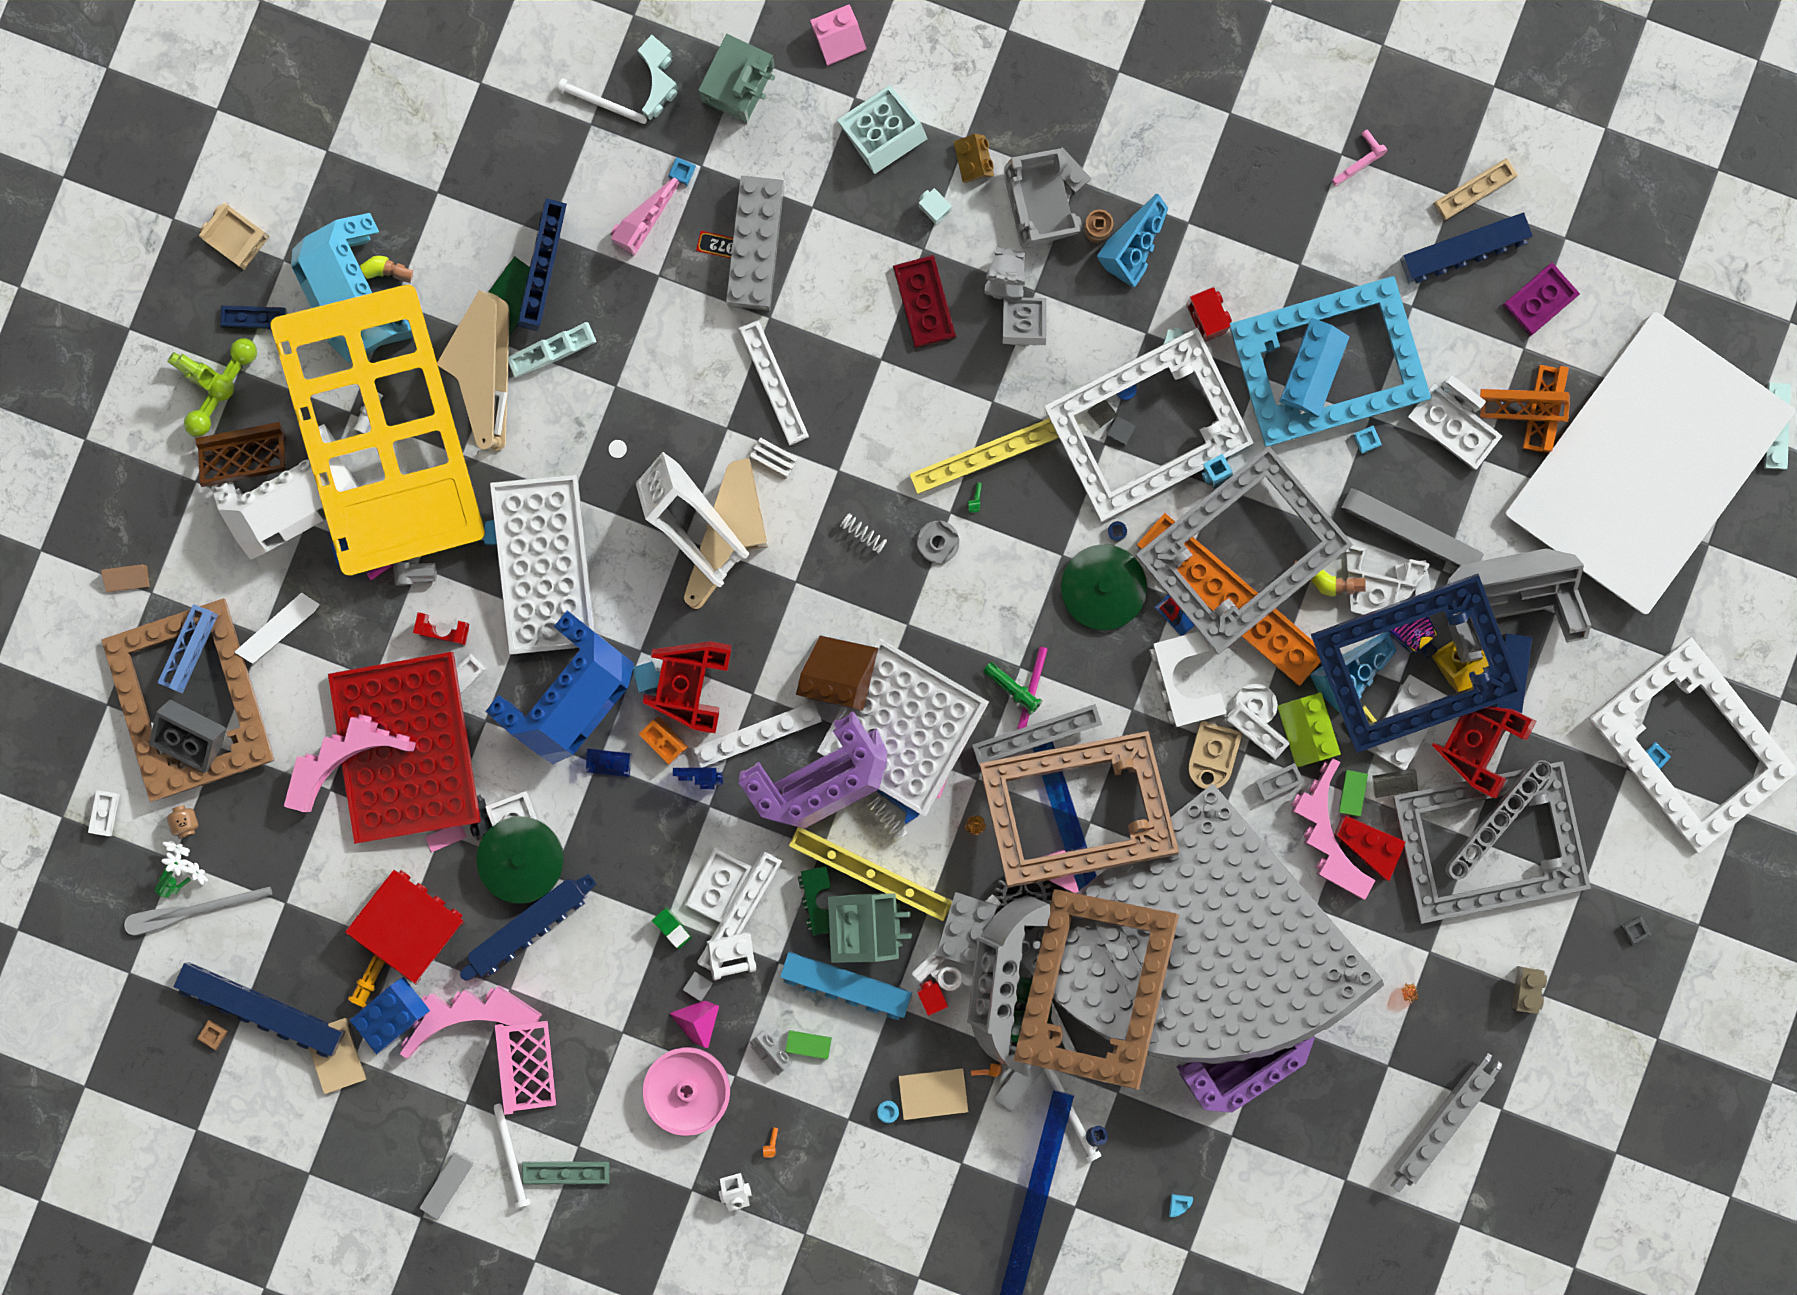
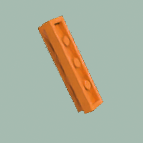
M1539 365L1534 391H1550L1549 387L1552 386L1551 391L1564 392L1569 367L1559 366L1554 368ZM1543 371L1555 373L1553 382L1548 386L1542 379ZM1533 404L1530 407L1532 415L1544 410L1540 404ZM1556 404L1549 411L1554 416H1559L1561 405ZM1528 420L1522 449L1545 454L1552 452L1558 421H1545V424L1538 427L1535 421ZM1535 432L1542 439L1540 447L1529 445L1530 436Z
M1480 389V397L1486 402H1496L1501 407L1495 413H1486L1485 402L1481 408L1480 418L1568 422L1569 392ZM1511 403H1518L1523 409L1517 414H1510L1505 408ZM1533 404H1540L1544 408L1538 415H1532L1527 409ZM1556 404L1564 405V416H1554L1549 410Z

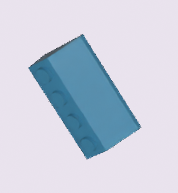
M1311 318L1279 402L1320 417L1350 336L1333 325Z

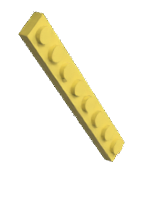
M1046 419L909 475L918 495L1059 439L1050 419Z

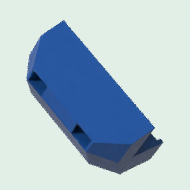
M568 610L554 625V628L580 648V650L526 716L500 695L495 698L485 711L512 736L551 764L562 761L576 753L629 687L634 663L627 656L605 641Z

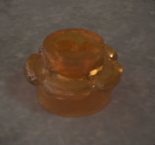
M974 815L967 819L965 829L971 834L979 835L986 829L983 817Z
M1405 983V988H1402L1404 1000H1409L1410 1004H1413V1001L1419 1000L1416 986L1414 983Z

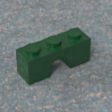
M827 866L801 871V876H798L800 889L804 888L806 897L802 898L804 910L809 911L810 918L806 919L808 932L813 931V936L829 933V910L820 908L816 902V896L820 890L831 888Z

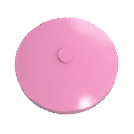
M692 1047L677 1048L660 1056L648 1070L643 1084V1100L648 1114L662 1129L676 1135H696L713 1127L725 1113L730 1100V1082L722 1064L708 1052Z

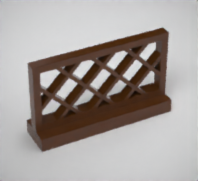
M280 422L195 438L198 448L199 484L201 487L286 471L284 443L286 441V433ZM279 442V445L273 451L267 448L269 444ZM259 447L252 455L246 452L248 448ZM237 451L231 459L225 456L227 452ZM263 451L269 453L263 461L257 458ZM216 455L210 463L205 461L204 457ZM242 455L246 456L248 459L242 465L236 463ZM274 457L280 460V465H268ZM221 459L225 460L227 463L221 469L215 467ZM253 461L259 464L255 470L247 469ZM232 465L238 468L234 474L228 475L226 473ZM211 469L217 472L213 478L205 479L206 474Z

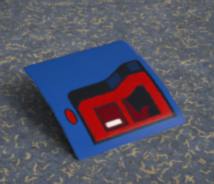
M1169 595L1155 606L1180 636L1185 635L1194 627L1193 623Z

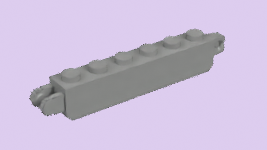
M1489 1053L1485 1054L1477 1065L1469 1068L1396 1163L1394 1175L1397 1177L1391 1184V1187L1396 1191L1400 1192L1406 1184L1411 1186L1413 1183L1416 1184L1494 1083L1495 1079L1493 1078L1501 1069L1502 1063L1496 1062L1488 1073L1483 1071L1484 1067L1491 1060Z

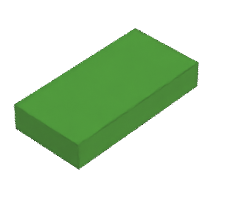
M1346 770L1339 813L1361 816L1368 774Z
M789 1030L785 1052L828 1059L832 1037Z

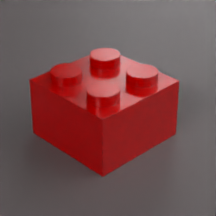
M1214 287L1190 296L1186 303L1194 325L1199 329L1204 342L1226 334L1231 327L1230 323H1232L1229 312L1224 311L1222 303H1224L1222 295L1219 291L1216 292Z

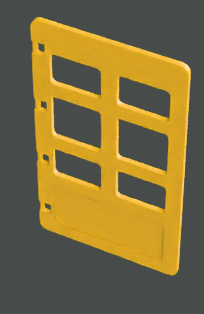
M403 285L275 317L271 321L272 334L341 571L345 575H354L482 539L485 534L484 526L416 289L412 285ZM400 320H407L415 342L416 352L370 363L361 338V331ZM344 336L353 367L309 380L305 379L296 348L301 345ZM289 341L292 353L284 355L281 343ZM421 368L433 405L434 415L388 426L374 383L375 379ZM357 384L363 398L371 431L324 443L310 397L314 394ZM308 407L311 419L304 421L300 408ZM439 431L448 462L406 475L401 474L394 453L393 442ZM372 447L376 448L385 479L342 492L337 491L329 466V459ZM327 472L330 485L322 486L319 474ZM345 537L349 550L341 551L338 539Z

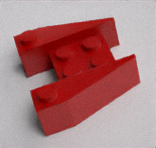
M707 641L652 649L651 658L661 659L662 665L656 696L644 694L643 703L693 730L716 734L719 707L699 704L705 669L712 668L727 671L731 645Z
M1489 706L1460 716L1445 747L1437 743H1433L1432 746L1473 788L1492 798H1497L1507 779L1488 770L1486 767L1505 731H1508L1521 739L1527 740L1537 721L1513 709Z

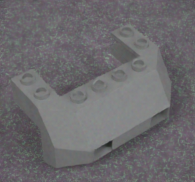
M1540 549L1461 565L1448 579V584L1479 573L1495 618L1553 607L1566 643L1588 639L1591 622L1578 591L1584 564L1574 554L1551 549ZM1471 617L1459 625H1450L1448 622L1461 663L1481 660L1483 658L1481 653L1483 648Z

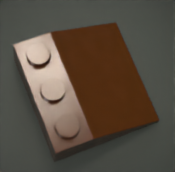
M820 635L800 674L796 695L863 711L879 648Z

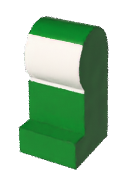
M668 907L651 920L678 949L692 939L684 925Z

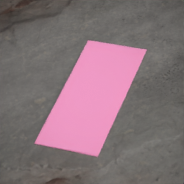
M456 826L439 830L425 836L432 853L467 838L463 826Z

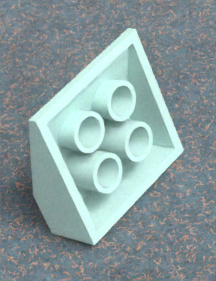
M890 85L837 119L841 128L874 174L927 140L920 121Z

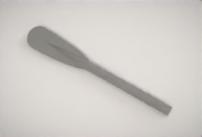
M269 886L190 907H169L132 914L125 920L124 927L130 935L144 934L174 924L189 915L272 895V889Z

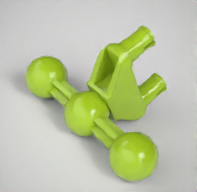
M240 338L232 344L230 349L232 359L222 374L217 373L203 362L193 361L184 354L178 355L173 352L168 358L167 362L183 372L184 378L207 390L209 393L199 410H193L185 416L184 428L189 435L201 437L209 432L211 427L210 415L219 401H225L233 395V380L243 365L251 364L257 357V347L251 340Z

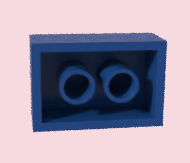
M402 977L386 988L355 1015L350 1022L377 1055L430 1012V1009L407 980Z

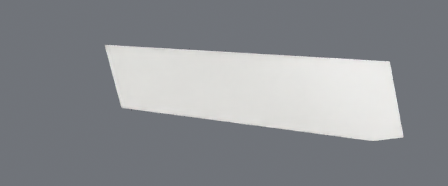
M300 593L240 646L235 653L253 664L314 613L320 604Z

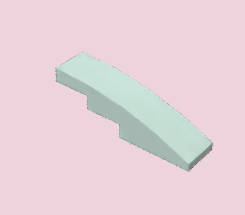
M584 322L569 331H563L547 340H541L509 356L508 362L514 377H519L596 343V339L589 323Z

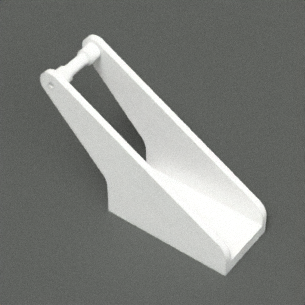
M662 452L636 482L645 519L667 534L712 583L721 587L724 584L723 579L727 576L726 573L736 562L738 563L742 558H747L749 553L683 468L675 460ZM677 495L693 506L734 549L730 554V558L716 571L667 509V506Z

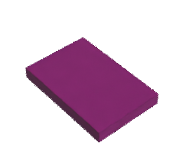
M1551 262L1508 299L1503 306L1524 330L1532 336L1578 297L1580 293L1555 264Z

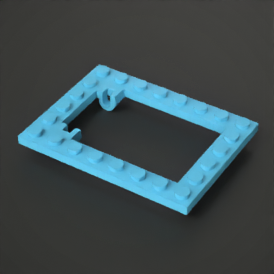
M1395 276L1230 323L1231 335L1265 447L1431 399ZM1379 304L1403 385L1323 407L1320 417L1309 413L1300 414L1298 409L1288 405H1276L1261 354L1280 348L1276 333L1307 325L1311 318L1324 320Z

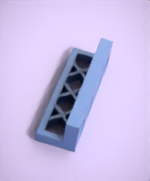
M193 604L158 680L159 684L183 694L218 614ZM197 611H200L202 615L196 626L194 616ZM194 631L187 645L184 638L187 633ZM185 651L178 665L176 656L178 653ZM176 670L171 683L165 682L168 674Z

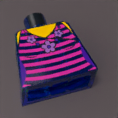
M1429 617L1387 631L1410 654H1414L1421 649L1425 656L1430 658L1438 651L1431 642L1438 633Z

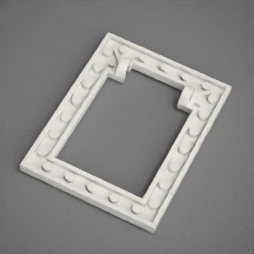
M1198 328L1043 406L1100 521H1104L1203 470L1205 462L1221 454L1226 458L1254 443ZM1169 367L1175 380L1187 376L1194 371L1217 418V421L1213 422L1211 426L1199 429L1206 443L1110 491L1078 427L1074 415Z
M1688 637L1589 718L1696 853L1704 850L1797 773L1795 766L1692 637ZM1673 680L1687 694L1700 685L1765 767L1763 771L1702 821H1700L1635 739L1646 727L1635 720L1637 716L1634 712Z

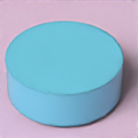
M893 1101L882 1102L877 1109L878 1118L884 1123L894 1122L899 1115L898 1106Z

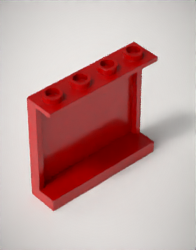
M393 870L345 933L410 982L417 985L421 980V976L454 933L464 924V921L461 919L463 915L454 908L451 911L444 906L445 902L435 895L432 898L428 895V889L422 884H413L409 881L411 877L404 871L400 870L398 873L396 870Z

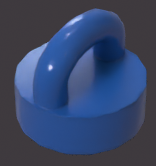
M1136 384L1116 393V395L1122 400L1133 398L1137 391Z

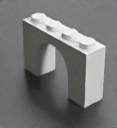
M1199 631L1152 644L1153 649L1149 650L1152 661L1157 663L1156 677L1158 683L1162 682L1164 690L1161 691L1164 704L1168 703L1170 711L1167 712L1169 723L1174 724V728L1226 714L1221 693L1199 699H1190L1181 695L1173 684V671L1179 661L1209 651L1207 641Z

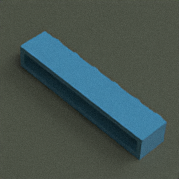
M790 951L780 976L786 984L796 986L799 983L805 985L804 989L816 993L817 990L826 992L825 996L837 1000L838 997L846 999L845 1003L858 1007L859 1003L867 1006L866 1010L878 1013L881 1010L887 1012V1017L895 1020L905 1017L912 995L911 991Z

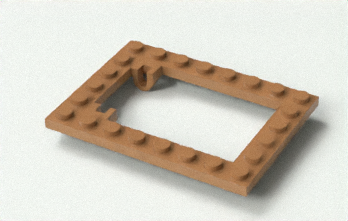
M224 598L199 607L218 614L211 633L240 728L226 732L227 737L233 741V744L230 745L232 752L215 757L206 773L192 766L182 768L180 760L166 753L160 754L158 749L149 745L152 724L130 655L131 653L178 638L190 610L101 639L150 802H155L275 761L245 660L235 653L240 644L226 599ZM197 611L194 616L196 626L202 615L200 611Z
M1149 731L988 761L979 765L1007 888L1179 854ZM1112 762L1115 776L1121 775L1123 769H1128L1129 773H1136L1147 820H1137L1128 825L1131 840L1024 860L1006 782Z
M1054 889L1050 904V917L1047 926H1045L1013 1061L1139 1090L1179 915L1177 913ZM1072 916L1150 932L1126 1040L1111 1038L1110 1044L1114 1045L1113 1053L1107 1052L1106 1059L1056 1048L1062 1041L1061 1026L1047 1023ZM1051 1031H1052V1032H1053L1052 1039H1049V1038H1050Z

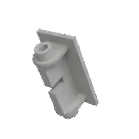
M765 1030L750 1042L751 1048L760 1058L766 1054L769 1058L764 1063L773 1074L779 1075L792 1064L788 1055L777 1046L774 1038L767 1034Z

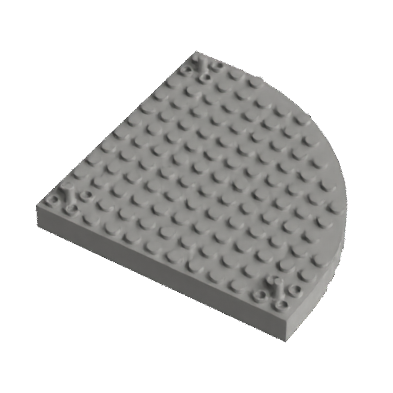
M1211 784L1170 817L1179 850L1178 855L1107 868L1077 892V894L1177 913L1179 915L1159 1001L1167 1019L1154 1025L1147 1055L1155 1058L1177 1060L1184 1063L1205 1062L1217 1064L1226 1063L1227 1061H1245V1059L1271 1055L1279 1050L1293 1047L1295 1044L1308 1040L1323 1030H1327L1384 986L1383 980L1214 784ZM1072 916L1053 999L1071 1016L1107 1040L1111 1038L1126 1040L1134 1002L1094 921ZM1035 926L1025 934L1022 941L1021 961L1033 976L1045 926ZM1121 926L1142 967L1150 932Z

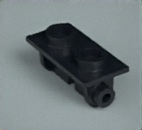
M481 794L477 795L481 822L470 825L471 834L473 837H476L477 841L481 840L483 834L485 835L492 827L489 817L483 819L481 817L482 814L487 813L485 799L481 797Z

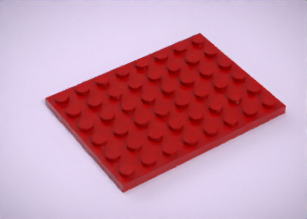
M454 652L328 674L337 735L346 737L350 718L359 717V714L372 717L371 721L378 723L377 728L390 731V736L397 737V734L410 737L409 741L416 743L414 751H405L391 746H380L359 752L342 762L354 844L481 822Z

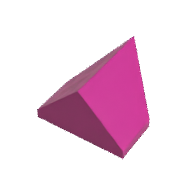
M701 1001L669 1013L693 1043L708 1048L719 1005L708 1001Z

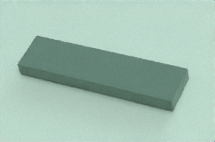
M610 1161L522 1162V1184L610 1183Z

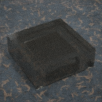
M1106 399L1095 404L1087 411L1099 428L1117 416V413Z

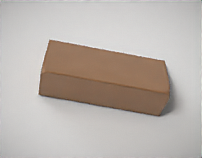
M146 565L101 570L106 592L150 587Z

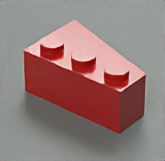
M1341 816L1334 836L1357 855L1384 881H1390L1406 841L1348 816Z

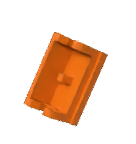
M660 717L653 719L639 733L668 765L674 762L689 747Z

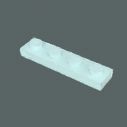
M1767 384L1769 391L1790 405L1791 384ZM1789 422L1765 453V469H1787Z

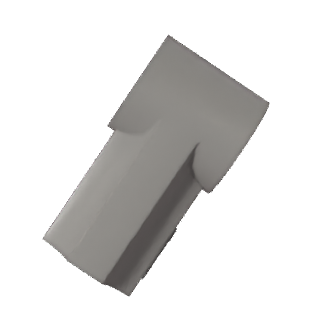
M400 562L393 564L394 585L403 586L420 582H436V563L412 564L411 562Z

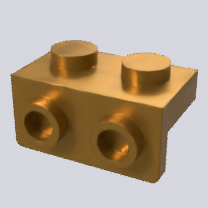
M972 134L953 141L963 183H968L982 177L994 176V164L990 158L989 142L985 135Z

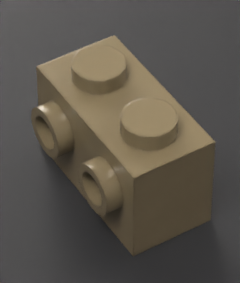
M1517 967L1511 1009L1539 1014V1009L1542 1010L1544 1004V997H1541L1542 988H1545L1547 983V975H1544V970Z

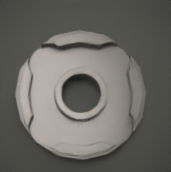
M934 521L927 523L920 530L917 546L920 554L926 560L932 563H944L956 555L960 539L957 530L951 524L945 521ZM941 536L945 544L941 548L934 547L932 544L934 537Z

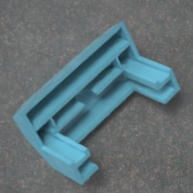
M370 213L335 220L303 238L292 249L291 267L311 308L372 293L350 247L368 243L371 240L369 235L379 232ZM407 320L365 329L360 333L367 356L381 345L413 338ZM344 336L327 339L328 343L348 363H352Z

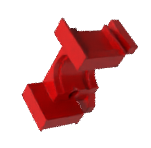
M417 612L413 633L466 645L469 623L458 621L456 630L451 629L448 635L441 637L436 632V626L431 625L429 622V615Z

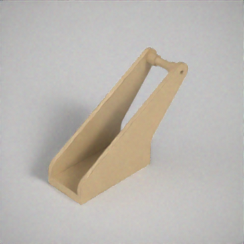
M479 290L438 360L437 365L455 376L459 381L476 445L481 449L491 448L500 451L506 446L507 398L501 435L494 434L500 396H498L495 422L494 399L495 391L506 393L508 391L510 309L508 304L498 296Z
M749 458L733 461L726 468L714 509L747 551L768 547L751 462ZM708 523L699 551L716 571L730 558V554L734 549ZM694 565L684 595L685 602L693 609L701 608L717 587L696 565Z

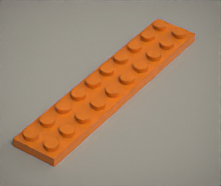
M1164 513L1136 546L1142 550L1174 524L1175 521ZM1194 537L1184 543L1193 556L1189 560H1185L1177 570L1212 612L1228 598L1240 609L1259 594ZM1276 608L1241 636L1298 686L1305 681L1321 662L1313 640Z

